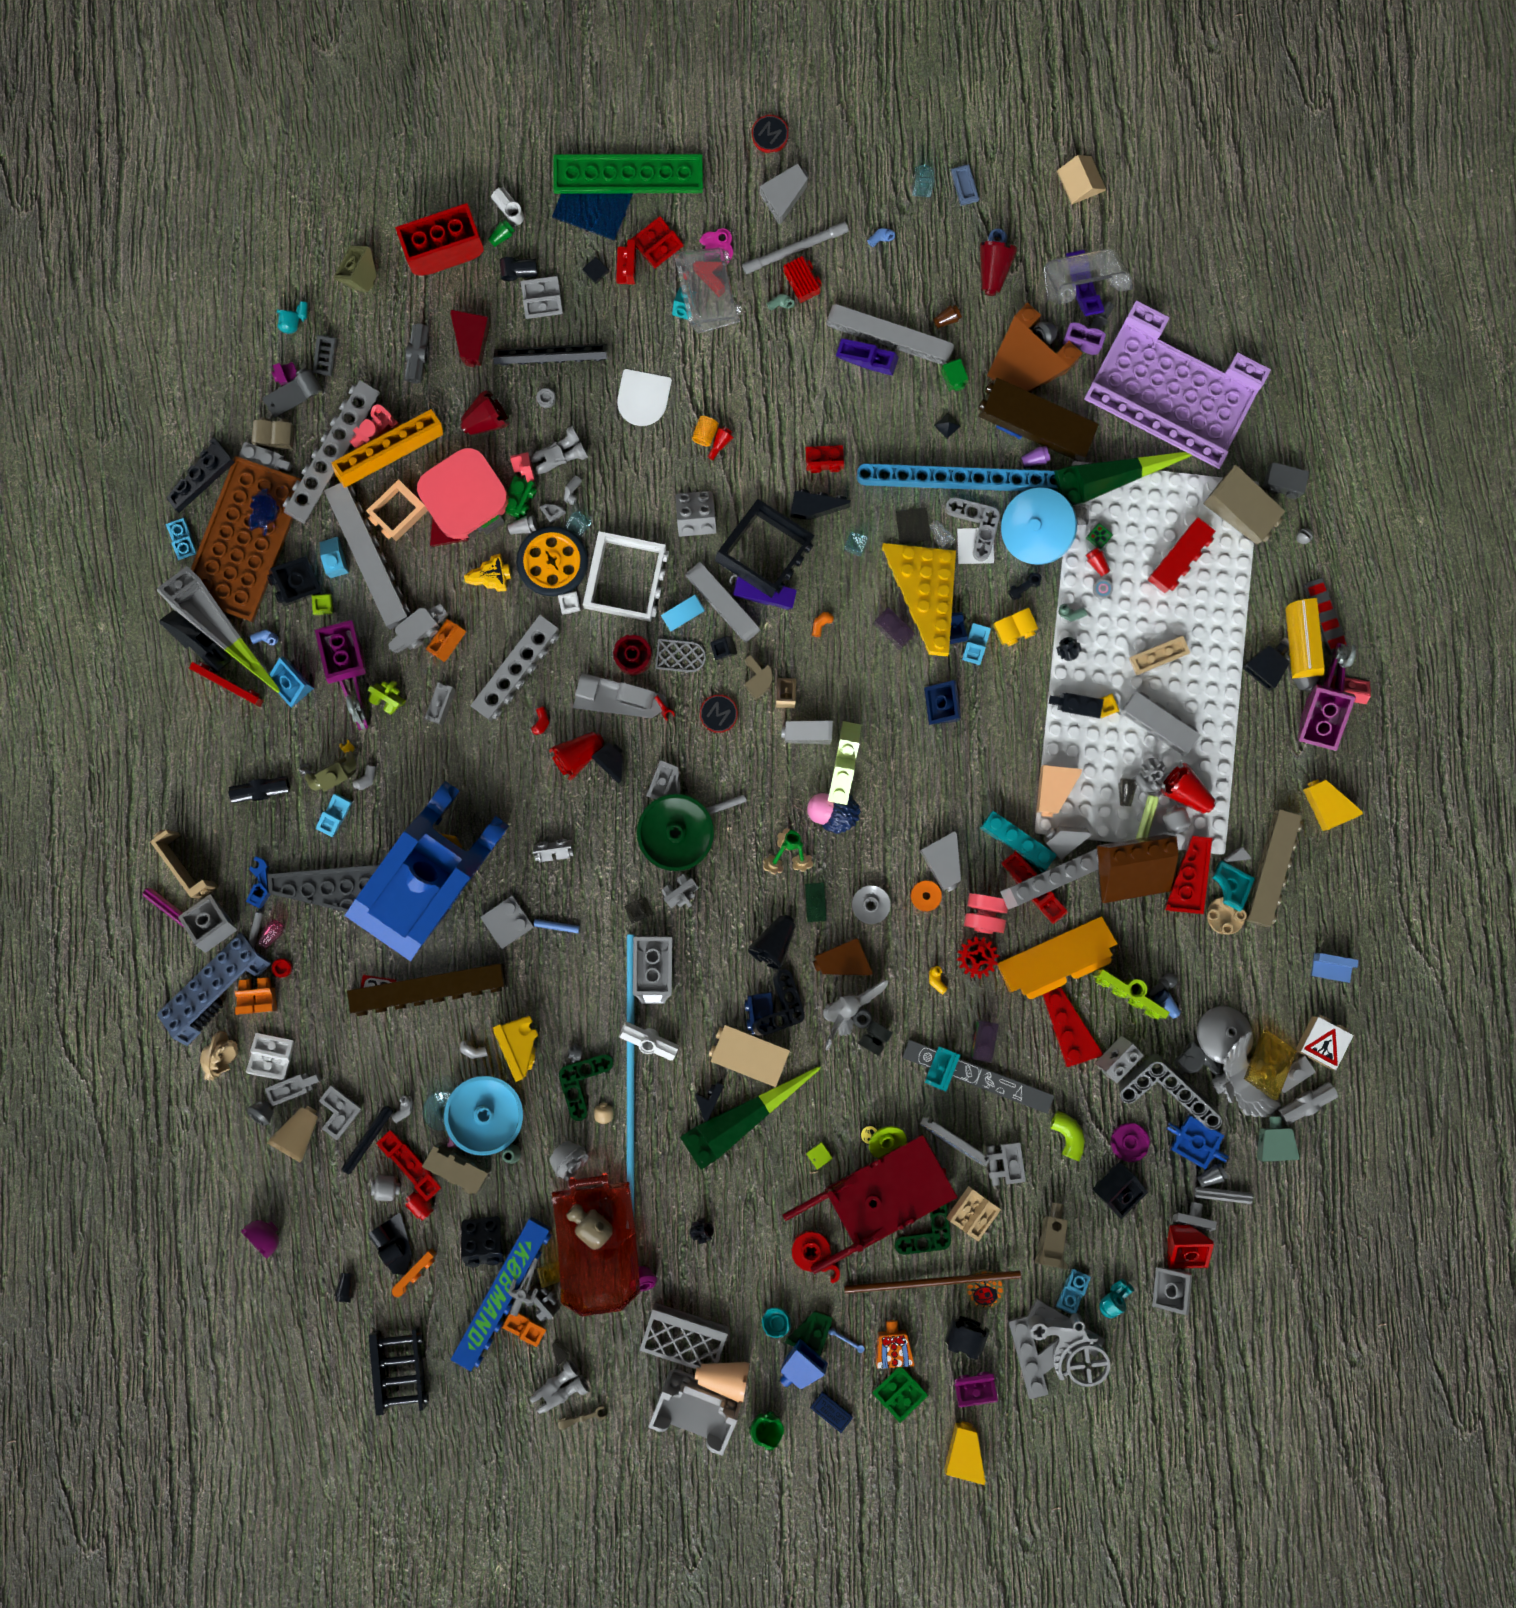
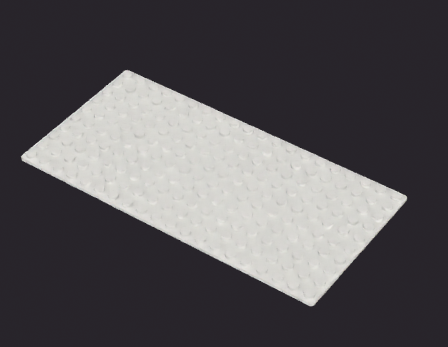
M1074 461L1071 466L1089 464V462ZM1158 470L1085 503L1073 505L1077 517V533L1072 546L1062 556L1041 766L1048 765L1082 769V773L1058 814H1053V817H1042L1041 813H1036L1035 833L1046 835L1050 829H1056L1058 826L1086 828L1091 834L1087 840L1113 843L1136 839L1147 798L1149 795L1158 797L1159 801L1149 837L1163 834L1177 836L1178 850L1186 851L1191 836L1211 837V854L1222 855L1226 852L1254 542L1203 504L1223 477ZM1199 517L1216 531L1212 536L1215 539L1208 547L1204 546L1201 549L1203 554L1196 562L1193 560L1190 563L1191 569L1185 576L1181 575L1178 578L1180 582L1173 591L1169 590L1164 593L1147 579L1193 521ZM1098 523L1113 534L1101 549L1111 570L1102 577L1086 561L1087 557L1085 556L1097 548L1086 537ZM1106 579L1113 586L1112 594L1106 599H1099L1093 594V586L1098 580ZM1067 604L1074 611L1084 607L1087 616L1071 622L1062 618L1058 611L1060 605ZM1180 636L1184 637L1190 654L1136 676L1129 660L1130 657ZM1066 637L1077 639V643L1079 642L1082 651L1078 652L1079 656L1072 661L1061 659V656L1057 653L1056 647L1060 646L1059 642ZM1137 691L1147 694L1150 697V701L1160 703L1169 714L1174 713L1182 719L1181 722L1186 725L1190 724L1198 730L1197 732L1200 734V737L1188 754L1183 756L1120 713L1133 693ZM1061 693H1070L1099 699L1112 693L1120 711L1102 719L1064 713L1057 710L1058 705L1049 704L1050 695L1060 697ZM1148 758H1158L1159 762L1163 761L1166 767L1163 770L1165 775L1159 780L1164 789L1165 784L1163 782L1169 773L1177 766L1182 768V763H1187L1215 798V807L1211 812L1202 814L1164 796L1160 790L1156 793L1143 792L1132 778L1141 773L1140 771L1143 770L1141 765ZM1175 805L1178 808H1185L1191 821L1190 826H1188L1189 830L1176 835L1166 830L1162 820V816L1167 813L1166 809Z

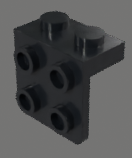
M498 1216L462 1221L461 1258L465 1266L474 1268L482 1264L497 1265L504 1262V1253L501 1248V1220Z

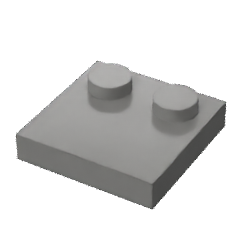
M514 896L509 897L480 917L501 949H504L534 928Z

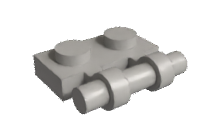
M1020 1142L1000 1144V1153L995 1152V1145L987 1146L988 1154H986V1157L990 1160L989 1178L992 1179V1186L1000 1185L999 1177H1005L1006 1184L1026 1182ZM1002 1159L1004 1170H998L997 1160Z

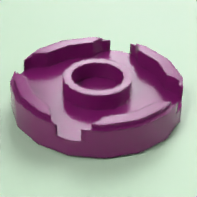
M1124 1123L1114 1129L1110 1137V1146L1112 1152L1119 1159L1126 1162H1136L1141 1160L1148 1152L1150 1139L1143 1127L1135 1123Z

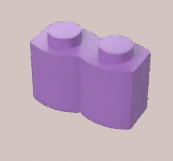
M1070 323L1062 344L1065 345L1070 341L1083 352L1097 355L1103 346L1106 334L1099 329H1088L1080 323Z

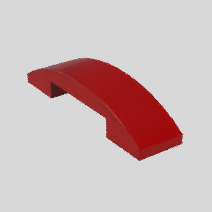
M389 1130L376 1143L385 1155L391 1158L415 1185L414 1188L426 1202L442 1189L433 1174L422 1167L424 1163L392 1130Z

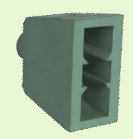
M1269 1116L1270 1127L1260 1128L1257 1160L1262 1162L1300 1160L1293 1129L1282 1127L1281 1116Z

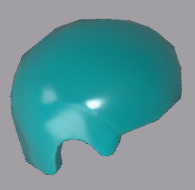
M780 1307L767 1309L762 1317L763 1330L772 1338L785 1336L791 1328L790 1315Z

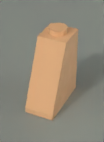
M1048 765L1041 766L1036 813H1041L1042 817H1053V814H1058L1080 777L1082 769Z

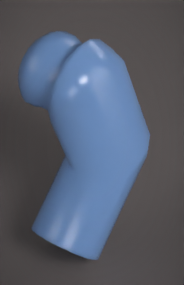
M880 228L867 242L871 247H874L879 241L889 242L894 240L896 235L891 229Z
M267 629L249 636L253 644L263 640L273 646L278 642V636Z

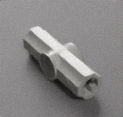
M1327 1082L1313 1091H1307L1297 1096L1295 1101L1278 1110L1279 1115L1284 1123L1289 1125L1304 1116L1315 1114L1321 1109L1320 1107L1338 1098L1337 1091L1330 1082Z

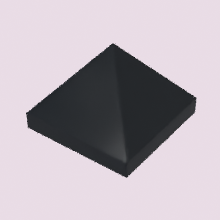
M949 413L934 425L946 439L961 427Z

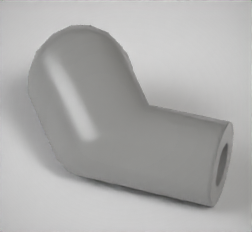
M574 476L565 486L564 500L571 505H574L577 501V496L573 495L574 490L582 482L578 476Z
M366 765L365 775L355 779L353 787L358 790H364L371 786L374 782L376 767Z
M1141 773L1132 778L1143 792L1156 793L1162 788V783L1159 780L1146 781Z
M463 1040L460 1043L461 1053L471 1059L488 1056L486 1046L474 1048L468 1040Z
M403 1095L400 1097V1110L391 1115L395 1123L411 1114L413 1100L410 1096Z

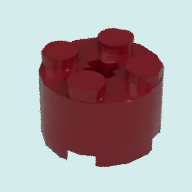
M625 635L616 642L613 658L619 670L630 676L642 674L650 667L652 651L648 642L643 637ZM630 652H632V653H636V652H637V654H636L637 657H636V658H629V657H630L629 653H630Z

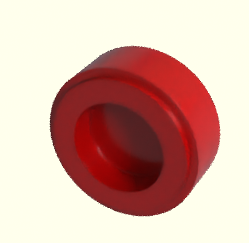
M284 958L277 959L272 964V972L279 978L288 977L293 969L292 963Z

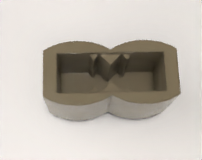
M260 417L259 420H253L251 443L265 448L292 449L294 426L286 419L271 421L269 418Z

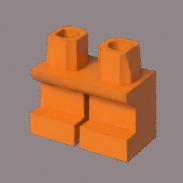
M269 977L257 978L258 989L253 990L251 979L239 980L238 991H235V996L237 997L235 1015L277 1011L275 988H271Z

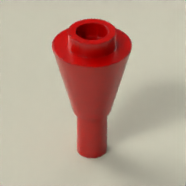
M724 426L722 429H717L713 448L707 456L709 459L714 461L718 452L734 438L731 430Z

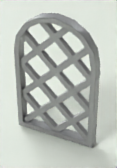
M658 639L655 669L687 673L696 672L703 667L706 655L704 649L699 644L690 641ZM663 642H671V643H670L669 645L665 646ZM660 643H661V645L664 647V649H662V650L659 652V647H660ZM676 643H682L683 645L679 648ZM689 644L695 645L696 647L692 649L689 646ZM671 645L677 648L673 653L668 649ZM685 646L691 650L686 655L681 651ZM698 647L703 652L699 656L694 652ZM665 650L670 654L666 659L661 656V653ZM677 652L683 655L680 660L674 657ZM691 653L696 656V659L692 662L687 658ZM658 657H660V658L662 659V662H661L659 665H658ZM672 657L676 663L670 667L666 661ZM684 659L689 663L685 668L680 664ZM699 660L701 665L700 667L695 668L693 663ZM665 663L668 668H664V667H660V666ZM678 664L681 669H674V667ZM692 666V668H693L694 670H686V669H687L688 667Z

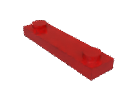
M202 662L199 664L191 663L189 669L259 707L264 702V700L258 698L260 696L259 693L251 689L247 692L210 672L209 669L211 667Z

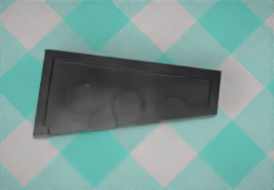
M214 436L209 441L211 445L208 449H203L199 454L201 458L195 466L191 465L187 470L188 475L185 479H180L167 496V500L179 513L235 463Z

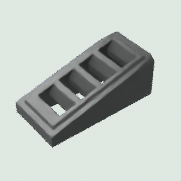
M317 335L313 373L332 376L338 347L337 338ZM323 342L331 343V347L323 346ZM321 351H330V355L322 354ZM320 357L329 358V362L320 361ZM319 365L328 366V370L320 369L318 367Z

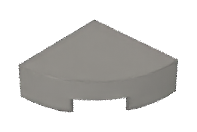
M544 504L540 506L550 524L566 514L565 510L557 505Z

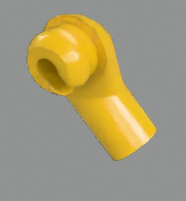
M934 966L929 971V983L943 995L948 987L941 982L942 968Z

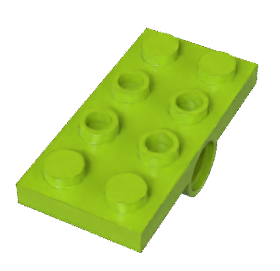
M1103 969L1095 970L1092 974L1096 978L1095 982L1102 987L1112 988L1111 992L1114 995L1129 999L1127 1003L1137 1009L1143 1008L1145 1010L1144 1014L1150 1018L1157 1020L1159 1018L1166 1019L1169 1015V1011L1145 997L1147 985L1142 980L1126 979L1122 982ZM1133 985H1135L1136 988L1134 993H1132L1131 987Z

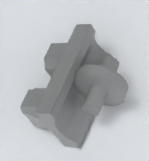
M682 874L677 878L680 887L674 890L671 885H667L662 889L663 899L670 908H673L675 905L682 907L684 904H687L690 908L692 906L690 900L695 897L693 892L699 889L692 878L690 879L685 874Z

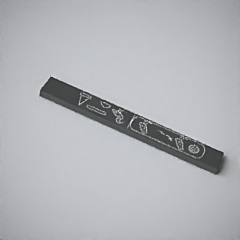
M908 1040L902 1058L930 1068L937 1050ZM961 1059L958 1060L952 1076L1048 1114L1054 1099V1095Z

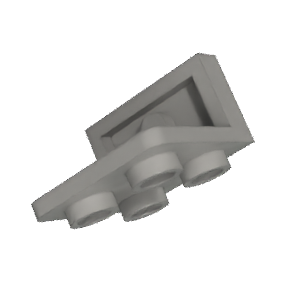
M702 491L676 494L679 537L716 534L713 492Z

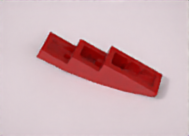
M1016 851L1001 863L1017 884L1037 875ZM1051 891L1031 900L1053 925L1068 913Z

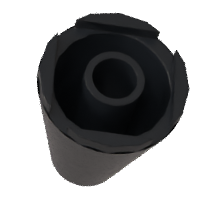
M788 915L779 916L749 946L748 953L759 962L764 961L768 963L767 966L769 968L780 970L796 927L794 919Z

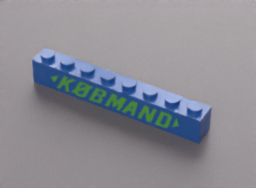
M533 1217L529 1218L450 1359L451 1361L469 1371H472L474 1366L479 1367L484 1358L481 1356L483 1350H488L494 1340L490 1337L494 1331L498 1333L503 1324L501 1321L503 1314L508 1315L513 1306L510 1303L513 1297L508 1293L513 1279H516L514 1290H518L534 1258L539 1259L542 1252L539 1250L542 1244L547 1245L552 1234L549 1233L551 1227Z

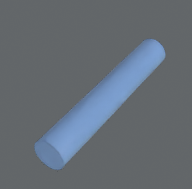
M539 919L534 921V927L578 934L580 926Z

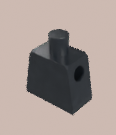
M1279 643L1275 649L1269 645L1249 660L1242 669L1270 691L1278 685L1290 664L1289 660L1284 657L1289 648L1283 643Z

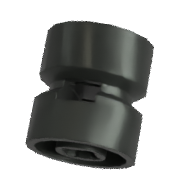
M871 1020L866 1029L868 1033L862 1035L858 1044L880 1056L885 1048L884 1042H888L893 1033ZM874 1036H875V1037L877 1038V1040L874 1041V1043H873L872 1041H873V1038H874Z

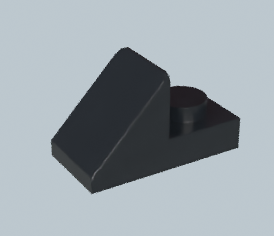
M718 1081L716 1085H711L707 1094L710 1096L709 1099L695 1092L697 1103L705 1121H708L724 1087V1084Z

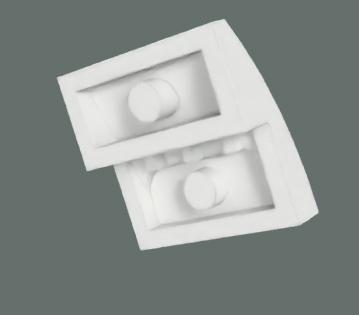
M255 1033L250 1050L251 1057L246 1070L247 1074L285 1081L292 1057L294 1041Z

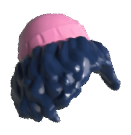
M826 793L814 795L808 803L807 813L813 822L821 824L826 831H831L835 834L845 833L856 825V821H859L860 806L853 799L852 795L849 794L847 805L828 801L829 794Z

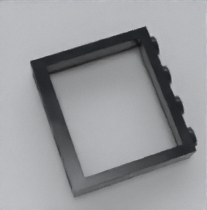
M757 499L718 550L715 561L772 598L775 593L779 594L785 586L783 582L786 579L790 580L795 572L793 570L794 567L801 565L805 558L803 557L805 552L809 553L814 546L812 541L815 535L760 499ZM757 516L802 545L774 584L729 555Z

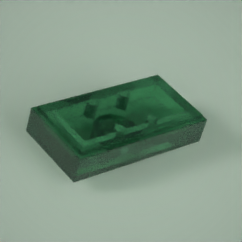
M824 883L805 884L807 922L826 921Z

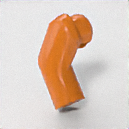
M823 612L816 617L813 623L812 636L821 637L822 626L826 623H832L834 616L829 612Z

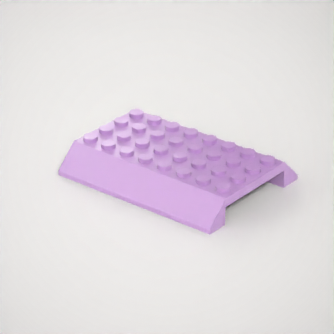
M1136 300L1084 400L1220 469L1229 452L1227 450L1271 369L1238 352L1225 373L1159 340L1158 338L1170 317Z

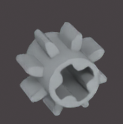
M1148 758L1141 765L1143 770L1140 772L1143 778L1147 777L1148 781H1158L1165 775L1163 770L1166 767L1163 761L1159 762L1158 758Z

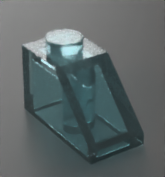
M926 165L915 167L912 196L931 197L935 179L934 168Z

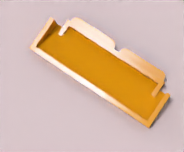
M1100 916L999 962L997 966L1009 992L1021 989L1022 994L1026 995L1028 999H1034L1066 984V976L1071 975L1072 978L1078 979L1109 965L1112 961L1111 956H1113L1109 948L1117 945V942L1103 917Z

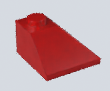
M1170 1225L1167 1237L1169 1269L1208 1268L1214 1246L1213 1240L1190 1225Z

